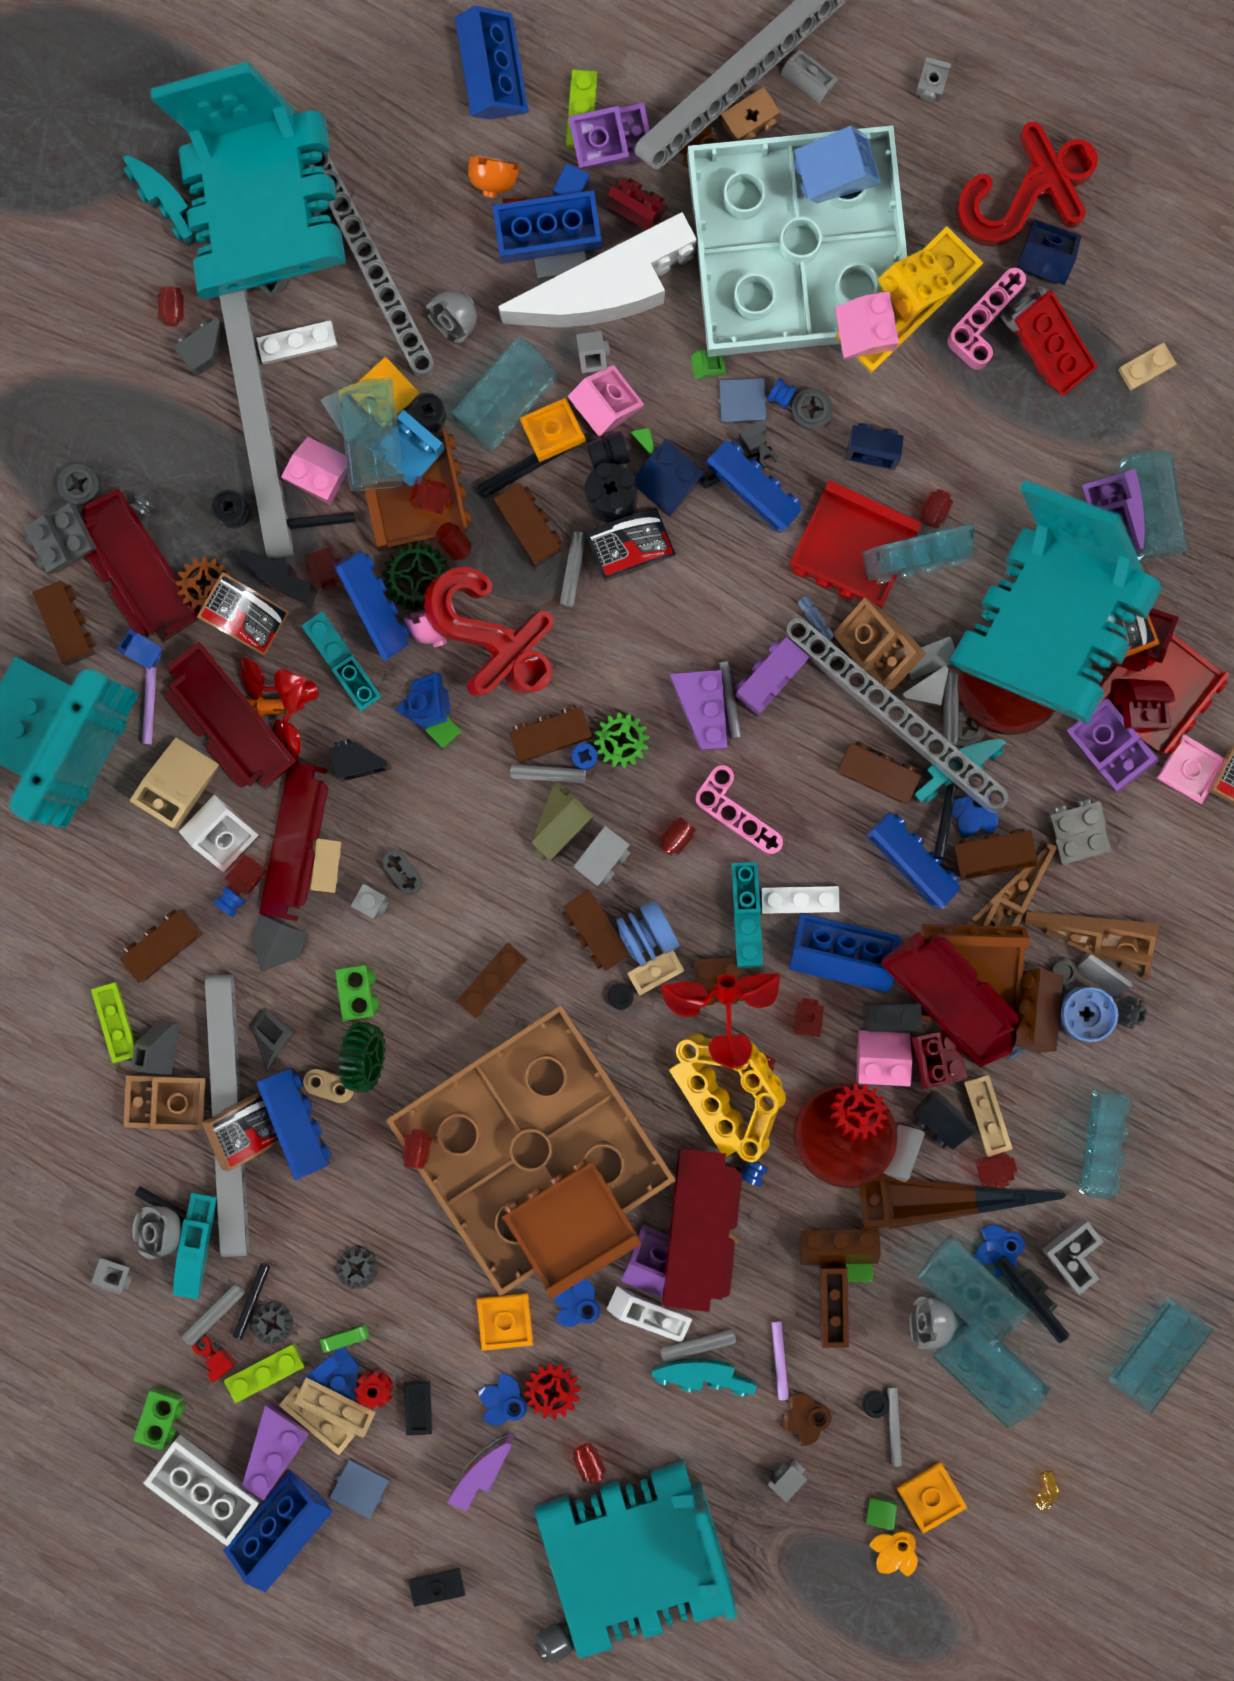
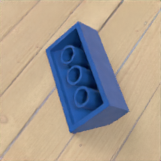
M473 6L456 16L455 22L471 116L496 119L528 113L512 13Z
M594 190L492 205L501 264L602 249Z
M725 440L709 457L704 466L779 534L782 533L802 511V508L799 507L801 502L791 493L786 495L780 489L781 483L770 475L767 478L761 472L763 467L756 460L745 458L742 455L744 450L736 442L732 441L729 443Z
M359 550L333 563L382 660L389 659L409 645L406 638L410 634L404 622L398 623L395 617L398 614V610L392 599L386 600L383 592L387 589L381 577L375 578L371 571L375 566L369 554L363 555L362 551Z
M887 813L865 835L934 909H942L961 889L957 884L959 879L952 871L948 870L946 872L939 865L942 861L934 858L933 851L928 853L922 847L924 842L915 832L910 834L904 828L907 824L897 813L894 816L891 813Z
M800 913L788 970L889 993L894 977L881 965L884 957L899 947L900 936Z
M293 1068L256 1082L294 1179H300L328 1166L332 1155L328 1145L322 1144L319 1136L322 1134V1129L318 1120L313 1121L310 1113L313 1107L309 1097L304 1096L300 1087L303 1086V1081L299 1072L294 1073Z
M289 1470L223 1551L245 1584L266 1592L333 1510L321 1494L296 1473Z

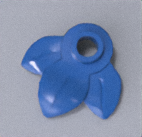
M968 794L966 797L954 800L952 817L959 818L958 829L962 837H970L979 831L980 828L987 833H994L998 822L997 813L989 812L982 806H975L973 803L974 799Z
M999 1225L983 1227L981 1231L986 1241L978 1247L975 1258L986 1264H994L1000 1256L1004 1255L1016 1267L1017 1256L1021 1255L1025 1248V1240L1022 1235L1015 1231L1007 1232ZM1013 1241L1017 1247L1011 1249L1007 1246V1243ZM994 1265L996 1275L1003 1276L1001 1272L997 1269V1267Z
M586 1278L575 1284L573 1288L570 1287L554 1297L555 1302L562 1309L555 1319L561 1325L573 1327L580 1322L592 1323L598 1319L600 1305L594 1299L595 1290L593 1285ZM584 1306H591L593 1311L590 1314H585L582 1310Z
M502 1373L500 1375L498 1386L490 1385L478 1391L481 1401L489 1408L483 1417V1421L488 1424L502 1425L508 1419L516 1421L523 1418L526 1414L527 1403L520 1395V1386L508 1374ZM515 1402L519 1405V1409L512 1411L509 1405Z

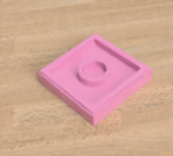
M1182 734L1178 739L1181 742L1180 745L1168 756L1156 779L1198 804H1203L1209 793L1208 789L1224 757Z

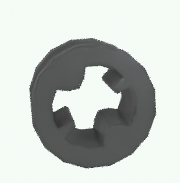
M136 495L134 497L136 499L135 503H131L129 506L150 518V511L155 510L156 507Z

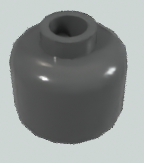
M553 1623L536 1635L537 1643L534 1644V1647L544 1663L549 1661L551 1664H555L572 1652V1636L566 1626L561 1628L558 1624Z

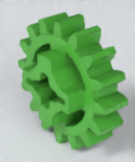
M620 712L617 713V719L615 720L610 715L607 716L609 723L600 722L599 725L603 730L595 731V735L600 737V740L594 741V745L601 746V749L597 751V755L605 754L603 762L607 763L609 760H612L613 768L618 763H621L623 769H626L627 762L635 766L636 757L642 760L644 758L641 750H648L649 748L643 744L644 741L650 739L649 736L643 735L647 727L638 726L640 723L639 718L634 722L631 721L630 713H628L626 719L622 718ZM622 724L619 730L608 732L612 726ZM631 727L636 730L639 741L632 738L629 732ZM621 734L626 735V740L629 743L618 747V742L613 738H620ZM604 741L612 744L614 748L613 755L606 749ZM629 749L636 750L632 755L622 758L623 752Z

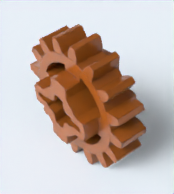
M203 556L202 562L199 563L196 558H192L193 565L190 566L185 563L186 572H178V575L182 578V581L176 582V586L182 588V590L177 592L178 596H186L183 603L185 605L192 603L191 609L193 611H196L198 606L202 609L218 580L212 578L210 569L219 576L226 569L224 564L217 567V559L215 558L211 563H208L206 556ZM199 570V573L194 578H189L192 573ZM206 577V580L211 585L206 586V590L203 593L202 588L198 584H202ZM188 590L196 591L199 600L194 599Z

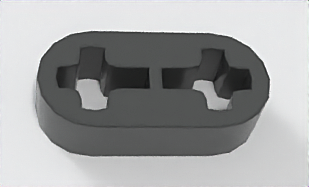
M396 850L387 852L383 858V866L398 888L406 894L418 892L421 888L422 880L405 855ZM393 855L395 858H401L399 861V865L403 869L401 872L394 866L391 868L388 866L391 862L390 856ZM406 873L409 878H416L414 889L410 887L404 888L403 885L406 881L402 874Z

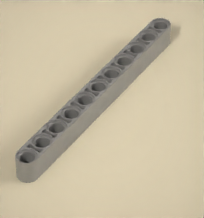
M795 0L645 134L635 147L636 156L653 169H660L847 0Z
M328 152L322 153V158L326 161L320 167L324 168L325 175L330 176L337 182L335 186L337 200L328 202L329 208L412 372L419 379H428L435 371L432 356ZM312 164V165H309L308 167H309V168H310V167L312 168V167H317V166H314V165ZM341 203L349 205L347 210L343 212L337 211L336 207ZM353 225L360 227L359 232L356 234L347 233L348 229ZM369 248L372 251L369 256L361 257L359 256L360 250ZM373 271H382L383 275L380 279L374 280L370 278ZM385 293H393L395 295L391 302L382 301ZM398 315L406 317V321L401 325L393 323L394 318ZM408 338H416L418 342L414 347L409 348L404 345ZM421 360L429 362V366L425 370H418L416 365Z
M247 289L220 296L265 552L267 558L276 559L293 556L294 550L291 532L286 522V519H288L250 304Z
M797 618L789 622L787 637L809 656V660L987 811L996 813L1005 807L1008 801V793L1004 787L807 621ZM795 628H801L805 631V635L797 638L791 632ZM815 644H820L825 650L821 654H815L811 651V647ZM838 660L844 664V668L836 671L830 667V664ZM859 677L863 680L864 684L861 687H854L850 684V679ZM874 693L880 694L883 697V702L874 704L870 701L869 697ZM892 710H899L903 714V718L898 721L890 718L889 713ZM914 726L919 727L923 734L920 737H913L910 735L909 729ZM932 743H938L943 751L940 754H933L928 746ZM951 760H958L962 764V769L953 771L948 763ZM974 776L978 777L982 781V786L973 788L969 784L968 779ZM993 793L1000 795L1002 803L999 805L992 804L989 801V795Z
M233 974L206 975L205 978L212 1117L221 1113V1110L241 1101ZM215 1155L220 1254L222 1258L248 1256L249 1229L245 1163L230 1171H225L221 1169Z

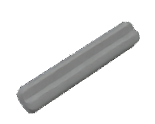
M576 531L572 533L560 605L564 607L574 606L586 534Z
M948 672L944 689L943 737L952 745H956L958 741L959 675Z
M513 764L510 767V777L512 779L583 784L586 781V771L584 769Z
M234 1284L182 1336L186 1344L192 1346L245 1294L243 1288L238 1284Z
M733 1329L666 1346L660 1350L662 1360L669 1362L735 1344L736 1337Z

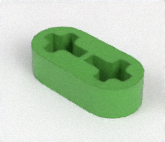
M361 1324L324 1336L319 1340L323 1352H328L369 1338L370 1335L367 1325Z

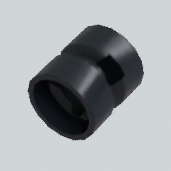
M423 393L413 400L411 414L418 423L430 433L437 432L443 428L447 416L443 402L438 396L433 393Z
M621 430L607 434L604 440L601 437L586 440L594 469L601 463L618 465L630 463Z
M223 490L214 497L211 506L213 514L224 526L236 529L247 523L250 518V507L238 492Z

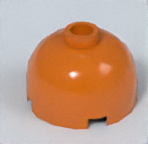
M470 155L468 175L474 187L482 190L483 196L497 198V193H505L513 188L518 178L520 164L515 162L505 163L501 159Z

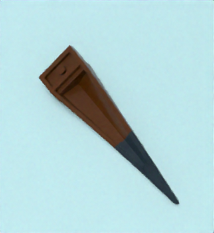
M888 1175L858 1177L864 1229H894L1059 1200L1066 1196V1194L1059 1192L977 1187L910 1178L903 1182Z

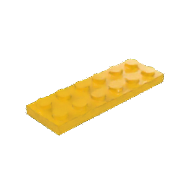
M947 226L925 247L931 251L954 286L953 293L983 265V262ZM952 294L927 306L913 320L905 323L892 303L899 342L896 349ZM838 332L835 338L840 342V336ZM894 351L855 358L872 374Z

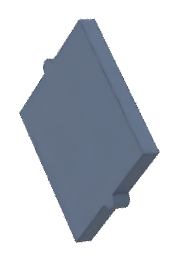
M764 378L719 381L720 399L718 404L721 405V423L766 421L765 403L767 402V397H765Z
M349 1459L342 1474L337 1477L338 1482L330 1499L370 1519L378 1502L382 1501V1494L390 1479Z

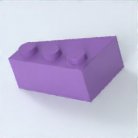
M788 637L783 641L777 639L769 648L771 652L766 660L761 658L751 669L754 671L749 679L744 677L734 688L737 690L734 697L757 717L809 659V656Z
M722 671L670 674L669 678L700 752L726 750L727 737Z
M271 1400L265 1405L242 1484L244 1488L263 1501L310 1433L309 1430Z

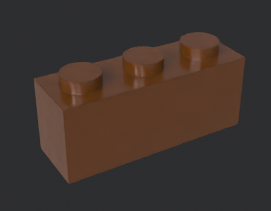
M518 483L494 498V502L536 568L561 552L559 545L562 541L555 530L550 532L545 524L549 520L541 508L539 510L535 508L532 501L536 499L529 487L523 488L521 483Z
M60 580L32 592L61 663L69 666L95 655L93 647L96 646L91 632L87 633L83 624L86 623V618L80 608L77 609L73 600L77 598L72 586H67L66 583Z
M575 705L562 709V714L552 717L551 714L538 717V723L528 726L527 722L513 726V731L509 732L519 763L591 739L592 735L582 707L576 708Z
M857 741L856 744L850 743L836 773L907 805L921 778V775L916 773L917 769L905 763L902 766L893 763L894 758L880 752L879 755H876L869 751V746Z
M1021 828L1010 831L1008 835L999 836V834L995 833L986 835L982 840L974 841V839L970 838L959 841V844L954 845L960 880L963 881L1037 866L1038 859L1032 831H1025V829Z
M589 889L563 906L565 912L562 913L569 926L575 924L580 933L576 936L584 948L589 946L594 953L590 958L598 970L603 967L607 971L630 956L624 942Z
M175 909L163 917L165 922L158 928L155 925L143 934L145 938L138 944L133 942L123 950L125 955L120 960L138 983L145 982L204 934L185 910H179L178 912Z
M507 942L458 998L457 1002L477 1018L528 958L511 943Z
M1042 968L1023 971L1016 1047L1036 1053L1057 1051L1064 975Z
M879 1229L801 1230L800 1233L801 1265L879 1263L881 1256Z
M845 1264L819 1265L820 1343L823 1348H849L848 1268Z

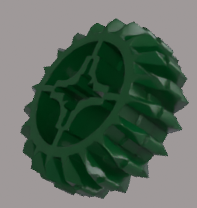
M420 541L417 542L416 549H413L411 542H407V551L398 546L399 556H396L393 552L389 554L394 562L385 561L384 565L390 568V571H382V575L390 579L383 581L385 587L392 586L386 593L388 596L396 594L393 598L395 604L403 599V609H406L410 602L412 611L417 610V603H421L422 609L425 610L426 594L419 596L422 586L426 583H432L436 577L451 568L450 566H442L447 562L445 556L437 559L441 553L439 549L434 550L432 554L430 553L432 550L431 544L428 543L425 549L422 550V543ZM414 557L410 568L398 571V568L404 561ZM422 557L429 559L435 564L438 574H432L423 569ZM418 567L423 578H419L420 581L416 582L415 585V581L410 576L412 573L414 574V571H417ZM396 579H402L411 583V596L403 593L398 588Z
M357 1022L352 1024L350 1029L346 1031V1036L343 1037V1044L340 1046V1055L338 1056V1067L340 1069L338 1075L341 1077L340 1082L345 1089L362 1093L369 1090L372 1091L374 1086L377 1085L378 1078L381 1077V1070L384 1068V1052L386 1051V1048H384V1034L379 1026L367 1022Z

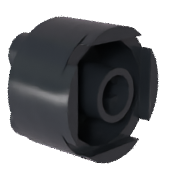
M601 463L589 474L585 483V494L588 507L595 518L609 523L632 515L638 503L635 477L627 468L618 464Z

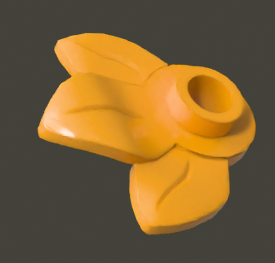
M898 1530L893 1535L882 1533L875 1536L870 1542L869 1546L876 1552H879L876 1562L879 1573L889 1574L899 1569L904 1575L910 1576L915 1571L918 1563V1557L914 1552L916 1540L909 1531ZM900 1542H905L907 1546H900L898 1544Z

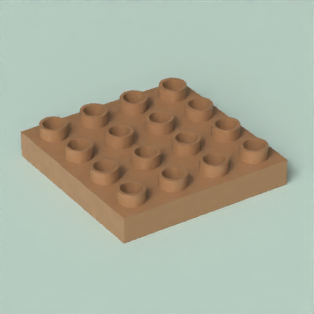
M562 1004L386 1119V1122L500 1296L536 1273L506 1221H503L501 1218L502 1214L505 1213L504 1208L517 1200L520 1204L527 1200L526 1194L539 1186L541 1190L550 1186L549 1180L560 1173L566 1176L573 1172L571 1167L583 1159L586 1162L593 1160L625 1214L676 1181L675 1176Z

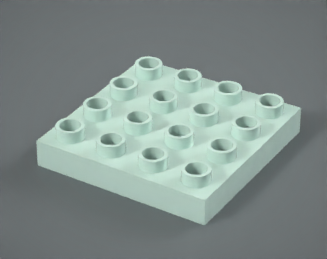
M893 125L858 129L868 137L881 185L821 203H815L804 196L801 184L804 182L794 165V159H796L794 150L837 131L688 146L687 160L695 237L697 239L696 247L708 357L841 344L835 338L839 332L835 307L861 296L879 293L883 288L877 279L894 263L907 257Z

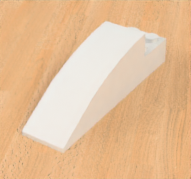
M683 212L498 306L500 319L503 324L563 328L618 320L664 304L665 289L658 276L667 273L671 269L670 266L678 262L681 265L690 261L695 254L697 239Z

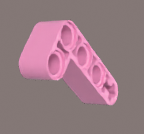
M1019 268L1007 270L957 323L948 337L947 342L950 349L973 369H983L992 358V347L980 335L1014 300L1025 285L1026 276ZM1016 280L1017 283L1013 284L1007 292L1005 287L1009 281ZM992 296L998 297L1001 300V305L994 306L989 298ZM980 315L984 319V323L980 325L974 323L972 316ZM955 334H964L967 342H957ZM977 350L982 351L985 354V360H977L973 352Z
M725 765L717 766L697 792L695 797L697 806L763 853L768 855L777 853L783 846L781 835L724 796L734 780V774ZM718 771H725L729 776L728 783L724 785L718 784L715 780V774ZM703 792L713 794L714 803L712 805L705 806L701 803L700 795ZM730 806L735 810V818L733 820H725L722 817L721 811L724 807ZM752 821L755 823V834L747 835L743 832L742 826L744 822ZM762 828L766 830L763 836L768 839L772 836L776 838L774 842L777 845L776 848L771 847L767 849L765 847L767 842L761 838L758 843L754 841Z

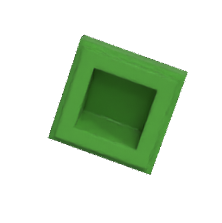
M699 350L691 355L695 380L726 374L723 356L708 357L707 350Z
M645 428L630 432L631 439L650 457L655 452L651 430Z
M448 717L447 722L425 729L443 749L462 732Z
M845 1264L848 1268V1282L873 1281L872 1264Z
M869 1497L866 1524L894 1530L897 1510L896 1501Z

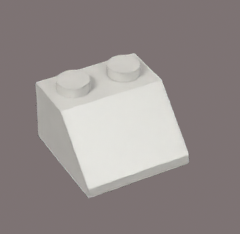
M215 794L179 831L191 847L222 872L258 836L256 831Z

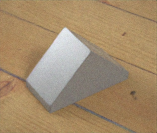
M946 665L900 695V698L903 701L937 708L941 706L948 674Z

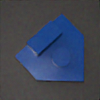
M437 672L416 679L409 688L411 689L404 702H400L396 711L424 729L447 722V714H450L451 711L448 690L443 687L442 675Z
M344 1346L334 1351L302 1380L304 1381L305 1378H308L356 1402L355 1395L357 1393L354 1390L357 1387L356 1380L359 1374V1363Z

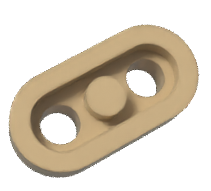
M323 1069L310 1070L303 1080L307 1092L337 1103L347 1102L354 1095V1092L345 1089L343 1095H339L336 1092V1088L339 1085L343 1086L340 1082L341 1077L338 1074ZM314 1077L320 1079L321 1084L319 1087L313 1086L312 1079Z

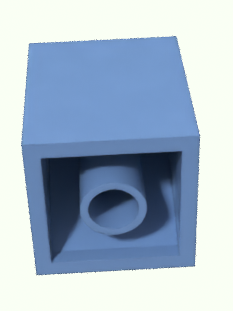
M848 126L794 150L796 156L794 165L804 182L801 184L802 192L807 199L815 203H821L881 185L868 137L853 126Z

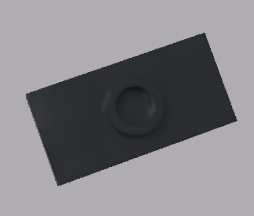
M431 1380L405 1381L406 1435H430L433 1433Z
M460 1568L409 1579L414 1607L465 1596Z

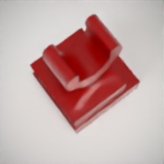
M204 1336L202 1340L206 1343V1348L200 1349L195 1344L192 1346V1349L196 1354L202 1355L207 1359L205 1365L210 1369L207 1377L214 1383L236 1365L237 1362L224 1348L215 1353L211 1339L208 1336Z

